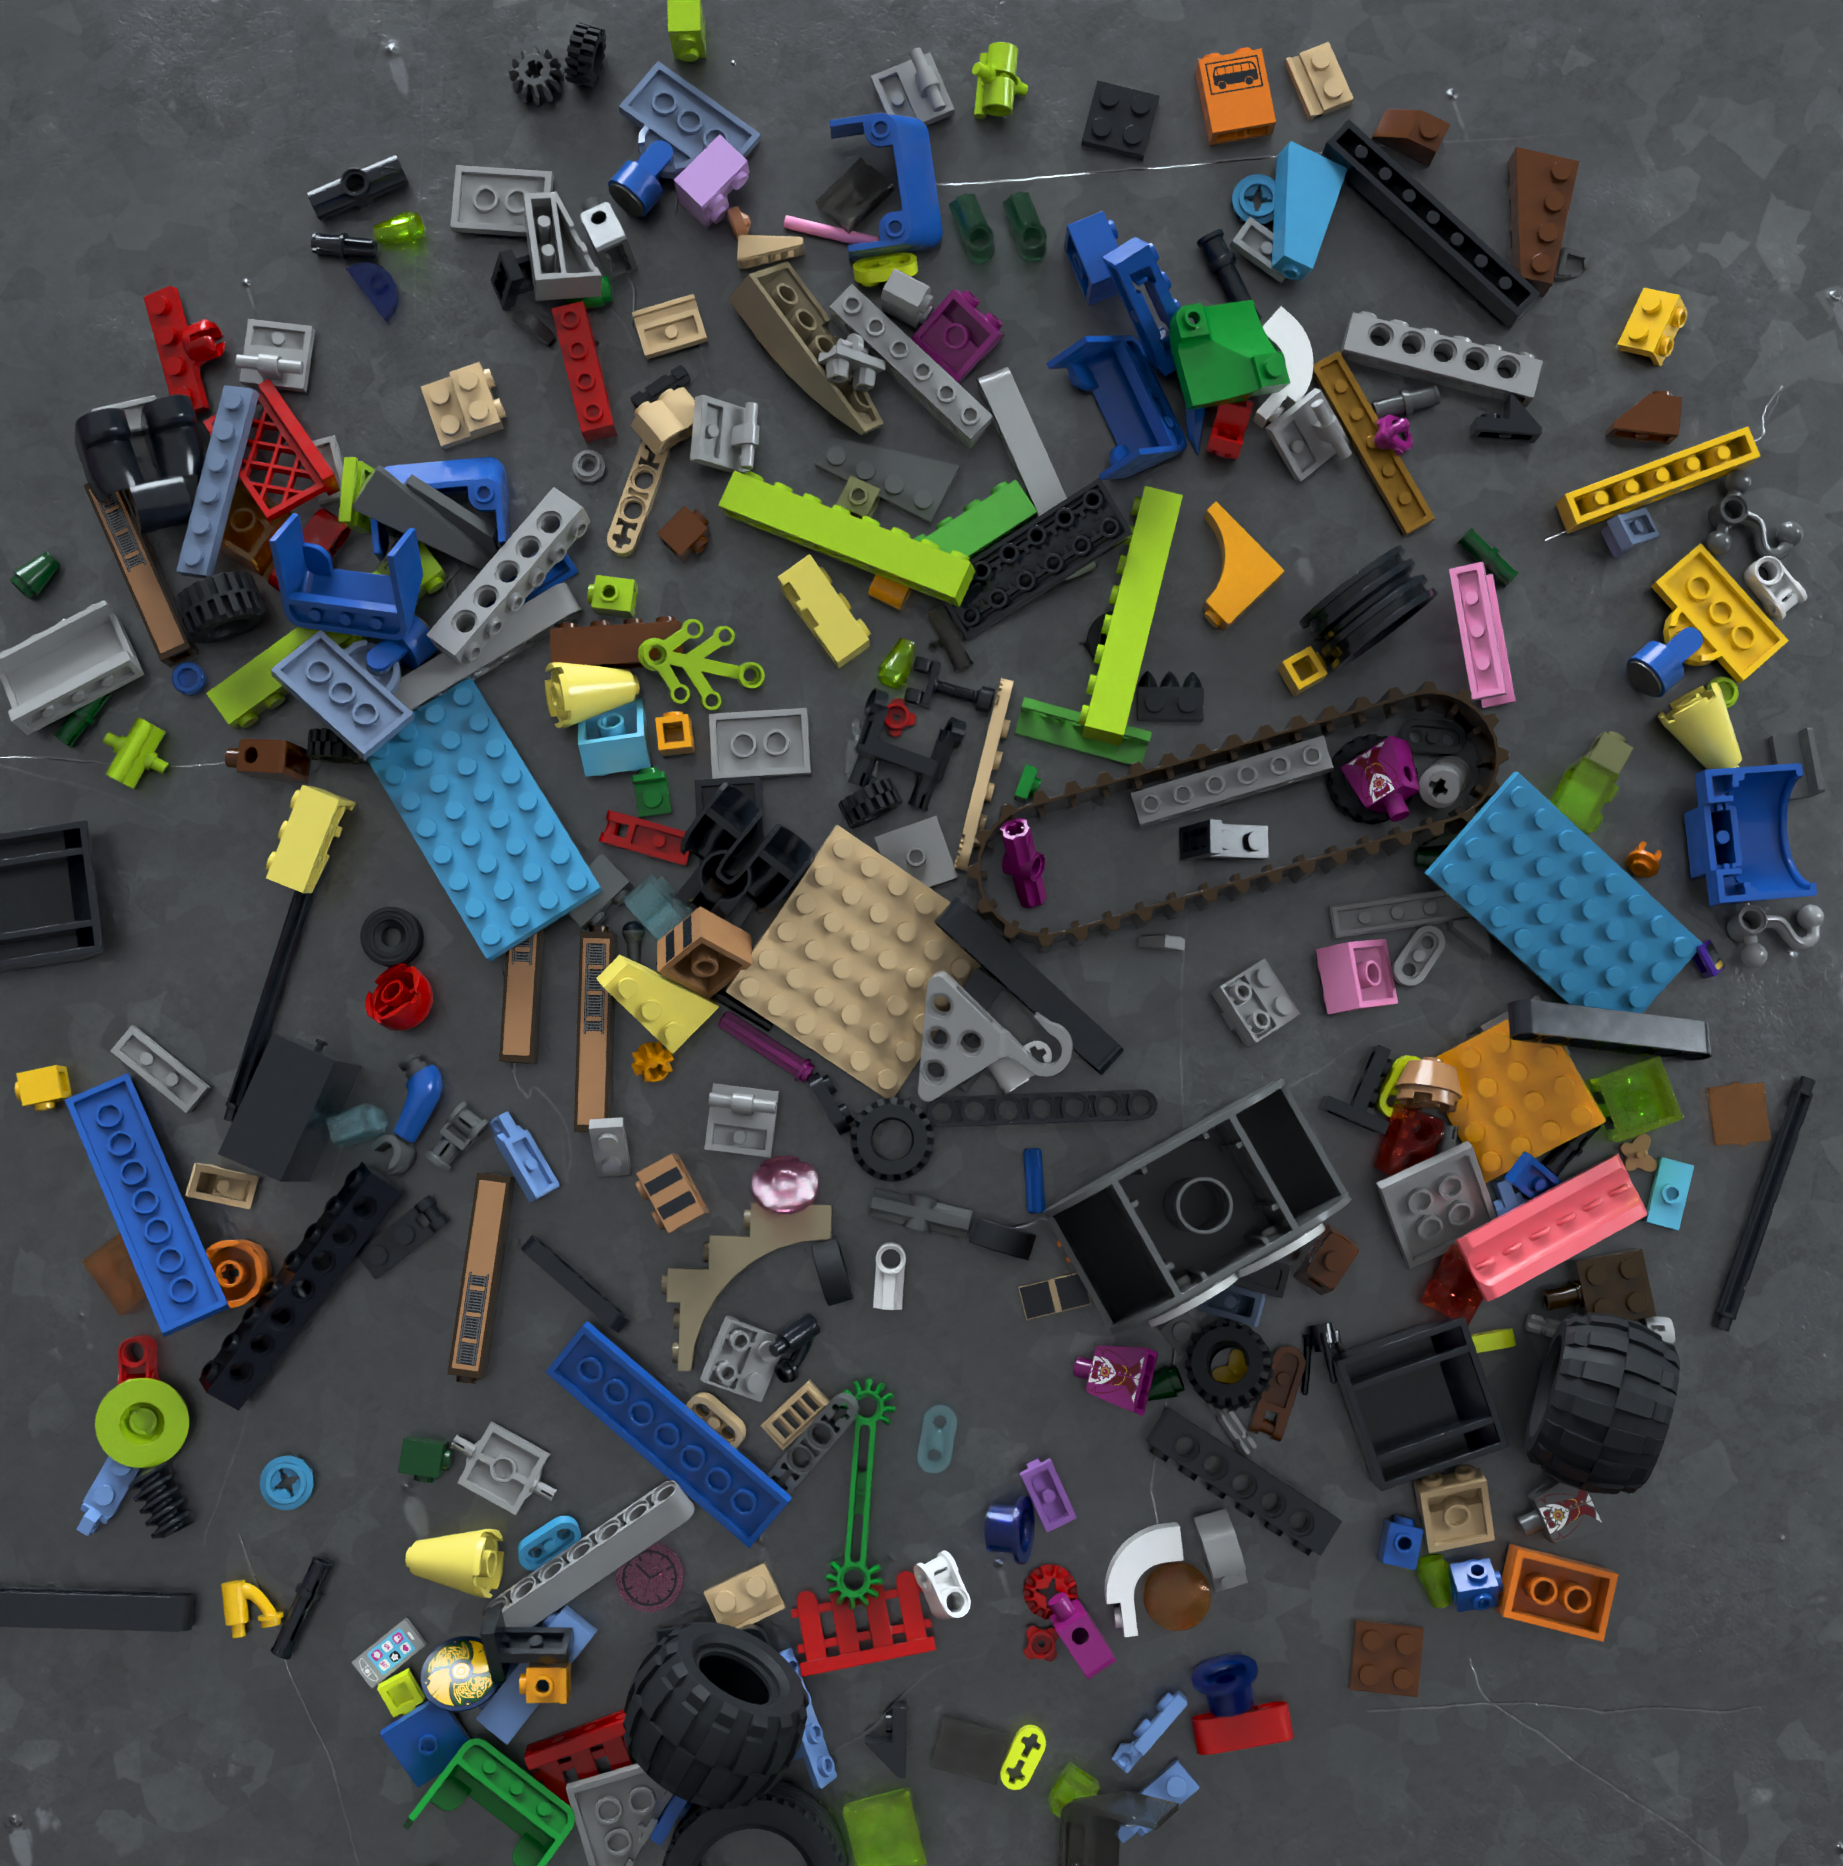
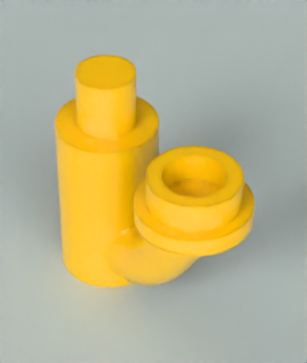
M245 1580L221 1584L225 1625L231 1626L232 1638L246 1636L245 1623L250 1621L247 1599L251 1600L262 1612V1615L257 1616L258 1621H261L262 1628L282 1624L281 1618L284 1617V1613L276 1612L268 1598L254 1585L245 1583Z

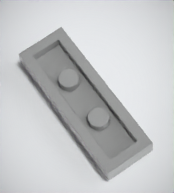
M131 1025L110 1051L185 1113L190 1114L211 1089L209 1085L136 1026Z

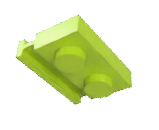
M344 457L338 522L345 523V526L359 534H371V518L355 511L353 504L364 481L375 469L363 461H358L357 457Z

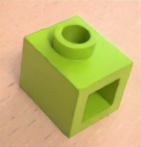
M596 575L595 583L589 584L587 603L591 604L595 614L634 618L638 585L634 579Z

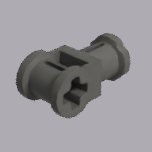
M464 1101L447 1118L444 1127L439 1132L443 1135L431 1151L427 1150L424 1154L430 1161L446 1172L451 1169L450 1164L461 1150L467 1151L481 1137L489 1125L487 1119L481 1120L468 1110V1105Z

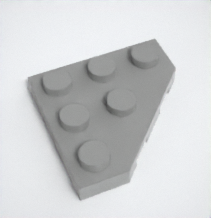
M638 1763L566 1785V1792L575 1815V1822L588 1865L633 1866L638 1853L657 1824L664 1807L673 1796L672 1793L652 1780Z

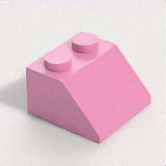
M1387 939L1346 942L1316 949L1317 967L1321 975L1323 1000L1326 1005L1327 1014L1345 1013L1398 1004Z

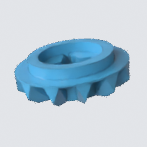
M1254 174L1243 178L1236 185L1232 195L1233 212L1237 213L1241 222L1247 221L1250 216L1258 223L1268 225L1274 219L1275 180L1266 175ZM1259 189L1261 200L1266 201V203H1262L1258 211H1255L1254 203L1248 199H1253Z
M292 1455L273 1459L265 1466L261 1473L260 1491L263 1498L272 1507L280 1510H292L300 1507L310 1498L315 1485L312 1475L313 1470L308 1467L304 1459ZM284 1473L288 1477L299 1476V1479L292 1484L293 1491L291 1492L287 1487L277 1490L275 1488L284 1480L282 1475Z

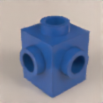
M1490 1558L1480 1560L1469 1559L1465 1562L1449 1564V1587L1457 1612L1482 1611L1498 1606V1592L1503 1591V1583L1500 1572L1493 1570Z

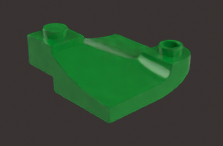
M1253 300L1212 306H1202V303L1182 306L1172 316L1169 327L1170 346L1187 410L1243 402L1252 396L1280 392L1291 383L1282 352H1277L1269 341L1257 315ZM1188 318H1192L1195 324H1192Z

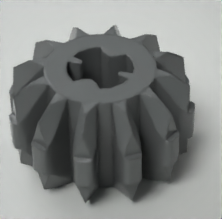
M535 46L530 55L521 50L522 60L512 59L511 64L514 70L509 71V78L513 82L512 89L514 93H521V98L525 103L532 97L534 103L538 106L543 97L552 102L551 92L561 93L562 88L559 83L564 81V73L560 70L562 66L559 59H552V54L548 49L541 55L539 49ZM539 74L540 77L535 79L533 75Z

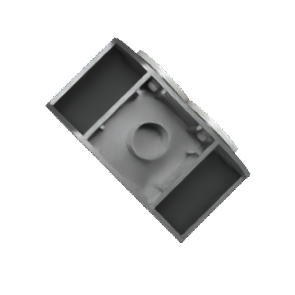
M1282 1077L1229 1104L1050 1206L1043 1213L1110 1333L1115 1334L1142 1322L1148 1321L1151 1327H1155L1174 1319L1222 1292L1236 1282L1238 1278L1258 1271L1292 1253L1323 1233L1325 1227L1322 1223L1345 1207L1352 1200V1197L1344 1187Z

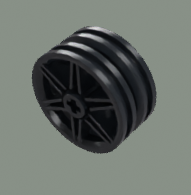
M1402 545L1389 550L1362 568L1315 605L1300 620L1299 624L1303 629L1310 627L1313 630L1309 635L1313 642L1327 640L1321 653L1325 658L1332 655L1335 661L1331 664V667L1335 671L1343 668L1374 647L1437 596L1438 592L1434 588L1427 590L1424 587L1428 581L1424 574L1412 578L1409 576L1416 564L1412 558L1404 561L1402 556L1406 551Z

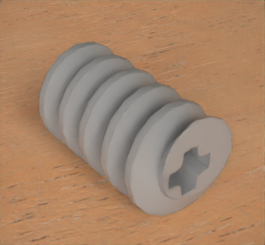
M1448 755L1437 759L1420 778L1419 793L1423 801L1435 808H1446L1452 805L1469 786L1472 778L1471 769L1461 757Z

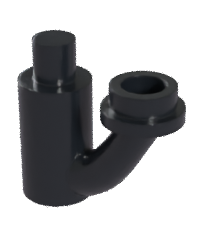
M809 1314L804 1315L775 1336V1342L769 1346V1351L774 1357H778L782 1353L786 1355L793 1353L789 1359L782 1358L779 1360L778 1365L775 1367V1373L783 1383L794 1382L798 1378L797 1369L808 1354L813 1338L820 1333V1326L817 1320Z

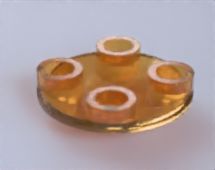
M1166 1562L1149 1576L1144 1587V1605L1151 1619L1159 1626L1172 1631L1188 1630L1199 1624L1206 1616L1211 1603L1210 1586L1204 1575L1194 1566L1182 1562Z

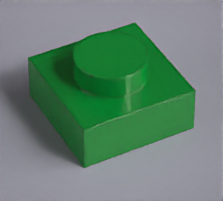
M1025 765L1014 800L1026 804L1028 797H1033L1034 792L1038 791L1042 780L1036 777L1038 768Z

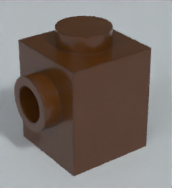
M685 505L657 533L660 541L683 563L693 553L695 555L701 553L709 544L708 538L711 536L707 527L709 521L697 509L691 512Z

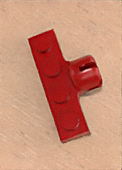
M167 286L143 298L169 395L189 396L197 415L210 409L200 368L204 363L220 357L226 349V343L223 341L217 345L215 344V341L222 339L224 336L214 322L203 319L188 326L178 289L173 286Z

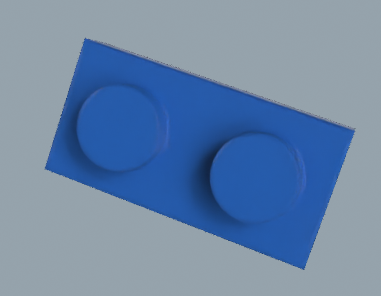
M1525 1151L1504 1177L1529 1199L1562 1183L1558 1177Z

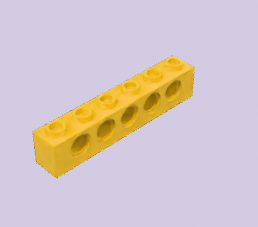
M1747 426L1566 493L1556 503L1567 534L1723 477L1732 470L1747 468L1761 456L1751 431Z

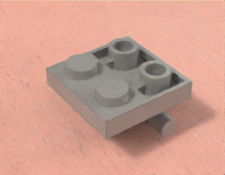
M915 48L909 52L911 60L871 76L872 85L886 114L917 118L923 121L926 126L955 114L954 106L930 52L923 54L921 48Z
M248 319L243 355L237 354L235 359L236 367L241 368L239 382L243 386L258 387V384L270 379L278 390L306 393L315 336L313 326Z
M1316 388L1265 428L1292 477L1299 482L1304 480L1336 453L1340 459H1346L1352 454L1348 443H1350L1322 390Z
M706 395L695 397L690 461L729 473H733L735 470L745 474L746 471L753 469L755 448L759 445L760 426L757 425L758 404L747 402L744 408Z
M1265 958L1211 992L1213 998L1223 1011L1221 1013L1222 1018L1230 1030H1235L1246 1049L1301 1014Z
M713 1083L712 1093L709 1094L708 1101L710 1109L704 1150L771 1158L780 1092Z
M725 1316L717 1336H714L707 1355L709 1357L700 1380L715 1387L762 1402L781 1356L774 1357L769 1351V1346L775 1342L776 1334L740 1322L739 1319L732 1316Z

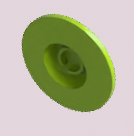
M152 1378L131 1379L114 1387L103 1398L95 1418L96 1436L102 1449L118 1463L134 1468L153 1467L169 1460L182 1447L189 1430V1412L181 1395L165 1382Z

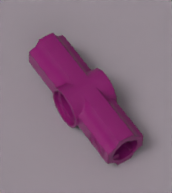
M1016 818L1011 821H1005L1000 828L1006 851L1002 859V870L1005 874L1012 875L1017 898L1022 907L1031 909L1034 906L1042 905L1047 898L1042 878L1046 864L1045 855L1036 852L1027 820Z

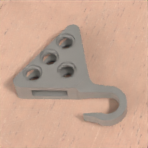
M938 971L927 984L918 1095L924 1101H933L1003 1057L1013 1058L1035 1075L1045 1077L1056 1075L1065 1069L1073 1053L1072 1038L1062 1025L1052 1022L1036 1012L1034 1017L1050 1035L1058 1039L1062 1047L1061 1056L1056 1061L1041 1063L947 972ZM938 996L947 998L950 1002V1010H938L934 1005V998ZM935 1029L944 1031L948 1038L947 1042L944 1044L934 1042L931 1037V1031ZM967 1033L976 1034L981 1040V1045L976 1048L969 1047L964 1041V1035ZM931 1062L940 1063L944 1068L945 1074L943 1076L932 1075L929 1072L928 1064Z

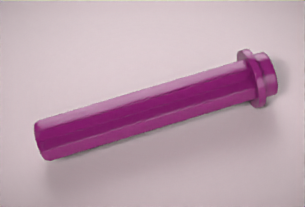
M726 1011L720 1018L718 1023L720 1029L795 1077L794 1081L798 1082L800 1080L805 1083L814 1070L815 1066L810 1063L811 1059H803L731 1011Z

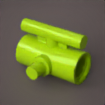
M1006 42L992 43L988 47V53H981L979 62L974 64L972 73L978 76L974 109L975 118L985 119L987 114L997 117L1009 116L1013 111L1014 95L1017 94L1023 97L1027 94L1028 85L1021 82L1020 78L1016 76L1019 50L1017 46Z
M137 717L127 736L121 735L119 737L108 731L102 743L113 748L116 756L106 775L134 789L145 769L148 771L153 769L160 774H164L169 763L158 758V753L155 751L166 732Z

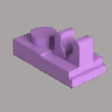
M1049 1458L1043 1462L1036 1459L1027 1463L1028 1469L1020 1472V1475L1046 1532L1048 1533L1077 1519L1051 1459Z

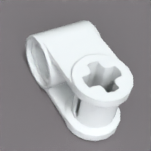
M1764 556L1748 565L1745 569L1744 581L1774 619L1778 621L1784 619L1789 609L1797 603H1803L1807 600L1804 588L1790 575L1776 557ZM1759 566L1767 570L1769 575L1768 581L1760 577L1758 572Z
M1032 1041L1023 1046L1030 1054L1032 1047H1036L1038 1050L1044 1049L1047 1053L1043 1056L1044 1063L1051 1062L1052 1052L1046 1043ZM1011 1057L1000 1058L987 1066L1004 1094L1029 1081V1078L1035 1075Z
M943 1550L937 1554V1558L926 1564L918 1563L914 1566L913 1570L916 1581L925 1595L930 1611L936 1618L941 1620L963 1617L968 1613L971 1604L970 1596L958 1573L957 1564L949 1552ZM948 1595L953 1600L952 1611L948 1609L946 1604Z

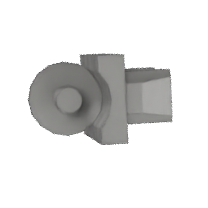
M856 333L850 334L846 340L839 339L831 351L828 353L821 352L818 357V363L826 365L827 380L834 383H843L848 380L849 374H852V387L861 392L874 388L876 374L885 370V360L868 355L869 349L864 347L862 336Z

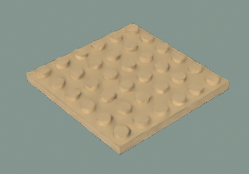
M836 825L753 948L750 955L753 965L746 970H740L725 992L886 1099L895 1097L921 1058L928 981L936 972L945 971L963 988L976 968L979 969L981 965L934 922L951 902ZM943 996L934 998V1005L938 1010H950L951 1006L947 998ZM939 1029L931 1031L932 1039L934 1038Z

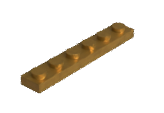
M1338 351L1313 364L1312 375L1403 535L1407 536L1433 522L1435 517L1400 455L1397 456L1392 449H1379L1375 446L1374 438L1379 429L1376 423L1378 417L1341 352Z

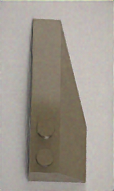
M787 261L748 274L728 299L766 351L811 398L860 435L881 427L884 423L868 392L853 389L852 374H849L848 380L843 383H834L827 380L826 365L818 363L819 353L831 351L833 346L837 344L839 337L832 336L827 326L830 320L826 312L790 263Z

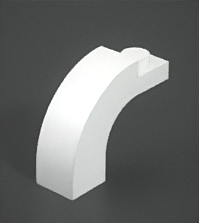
M1282 306L1264 324L1263 329L1275 350L1282 352L1291 383L1280 392L1272 393L1256 411L1253 421L1262 429L1269 421L1271 423L1286 411V408H1291L1305 396L1313 374V352L1308 336L1300 323Z
M1177 1522L1157 1524L1138 1531L1120 1546L1109 1564L1104 1587L1105 1601L1107 1604L1119 1603V1607L1113 1608L1116 1628H1122L1124 1637L1138 1636L1134 1590L1140 1576L1154 1565L1184 1560L1180 1526Z

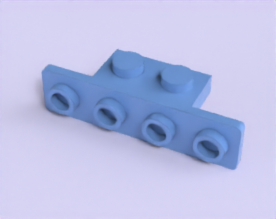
M792 1648L781 1651L780 1654L798 1674L807 1692L801 1676L799 1663L794 1656ZM807 1692L809 1704L806 1708V1727L800 1748L793 1760L804 1759L815 1790H818L836 1779L837 1773L834 1761L830 1757L823 1737V1730L814 1712L811 1696Z

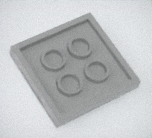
M1468 1141L1376 1183L1403 1259L1409 1269L1457 1248L1456 1239L1497 1218L1473 1146Z

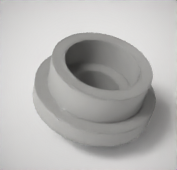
M584 450L575 456L572 468L579 480L592 483L603 476L605 462L598 452ZM586 463H594L595 468L593 471H584Z

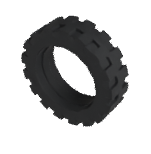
M1368 734L1367 736L1356 737L1346 743L1332 759L1333 770L1327 773V789L1330 790L1331 801L1340 808L1339 811L1344 816L1348 815L1355 822L1360 823L1362 821L1367 822V824H1376L1377 822H1386L1390 820L1388 812L1380 813L1367 809L1362 803L1352 797L1347 790L1345 775L1341 767L1388 736L1380 737L1377 734ZM1413 795L1405 800L1407 806L1410 804Z

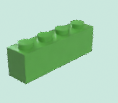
M1017 480L1010 484L1004 481L990 491L991 496L985 500L980 501V499H976L963 508V514L955 519L952 516L945 518L937 524L935 532L927 537L925 534H921L913 540L921 542L922 539L930 540L940 546L939 550L951 554L952 550L965 554L971 560L1037 518V510Z

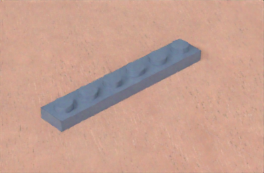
M228 385L223 387L176 572L182 576L203 579L212 576L214 573L259 393L252 388Z

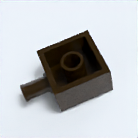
M1629 1248L1566 1260L1571 1286L1543 1290V1300L1547 1311L1576 1305L1577 1314L1581 1316L1588 1312L1613 1314L1632 1321L1656 1316L1642 1249Z

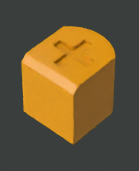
M876 574L870 585L868 595L901 611L912 589Z

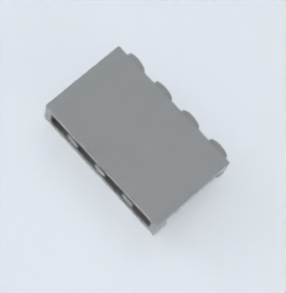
M105 600L92 604L74 616L61 620L49 629L32 635L24 642L0 652V680L12 707L7 712L11 721L26 736L144 675L119 615Z

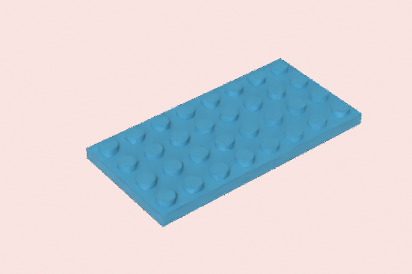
M471 677L452 687L447 693L444 692L442 696H438L420 707L419 710L414 711V720L367 758V761L489 962L603 891Z
M1516 771L1512 773L1424 873L1569 1005L1643 1013L1697 953V947L1703 944Z

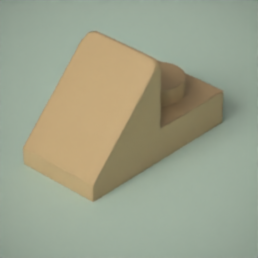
M194 1163L185 1196L250 1210L259 1177L223 1169L211 1164Z

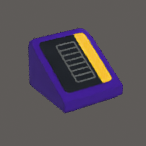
M1707 940L1697 947V953L1692 959L1702 978L1714 977L1725 969L1711 940Z

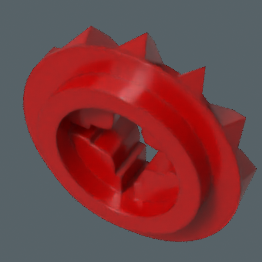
M1046 1564L1034 1569L1028 1575L1023 1589L1024 1600L1033 1614L1045 1620L1050 1619L1054 1613L1047 1606L1045 1594L1036 1591V1589L1048 1588L1052 1578H1055V1589L1058 1592H1065L1071 1602L1077 1599V1585L1073 1576L1065 1568L1054 1564Z

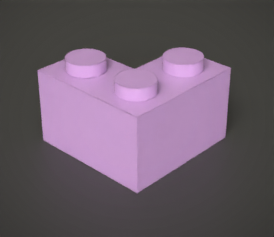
M719 134L674 179L680 204L706 228L713 222L718 224L727 215L726 212L729 207L727 195L733 189H740L749 178L748 161Z

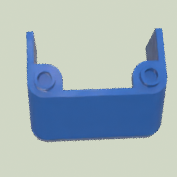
M886 113L830 120L831 139L865 134L867 141L875 147L893 146L902 211L890 212L881 219L879 223L880 241L848 245L849 262L887 254L926 251L937 247L941 242L943 229L929 132L925 123L917 118Z
M1084 336L1046 363L1049 369L1067 368L1069 372L1068 377L1073 386L1084 391H1092L1118 445L1110 451V467L1099 474L1101 480L1130 477L1175 457L1187 448L1185 435L1142 345L1133 336Z
M480 457L384 467L385 470L402 483L413 474L445 496L468 494L470 503L478 511H496L498 542L501 546L512 536L507 472L498 459L494 457ZM371 518L373 554L384 565L388 562L387 555L390 552L388 526Z
M293 513L269 540L284 612L287 619L295 626L388 640H400L410 630L423 577L415 528H409L388 553L387 560L390 576L334 569L331 556L327 550L317 544L305 543L300 517L296 513Z

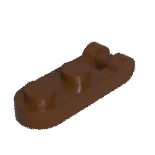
M1282 1346L1274 1351L1272 1355L1274 1374L1273 1379L1270 1378L1269 1381L1271 1386L1267 1392L1264 1390L1261 1394L1262 1399L1256 1402L1247 1429L1255 1434H1258L1259 1431L1270 1435V1439L1278 1442L1282 1440L1306 1365L1302 1352L1293 1346ZM1266 1410L1278 1413L1274 1422L1264 1419Z

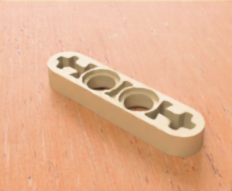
M642 441L607 535L608 546L613 554L618 557L630 556L637 549L670 458V449L662 454L655 455L653 465L658 467V470H655L649 465L641 464L643 461L649 464L651 455L647 450L648 446L645 442ZM641 473H649L653 477V483L647 489H640L635 484L637 476ZM630 503H638L642 506V514L636 519H629L624 514L626 506ZM622 521L630 526L627 532L630 544H624L622 548H618V544L614 539L623 536L625 528L623 525H619Z

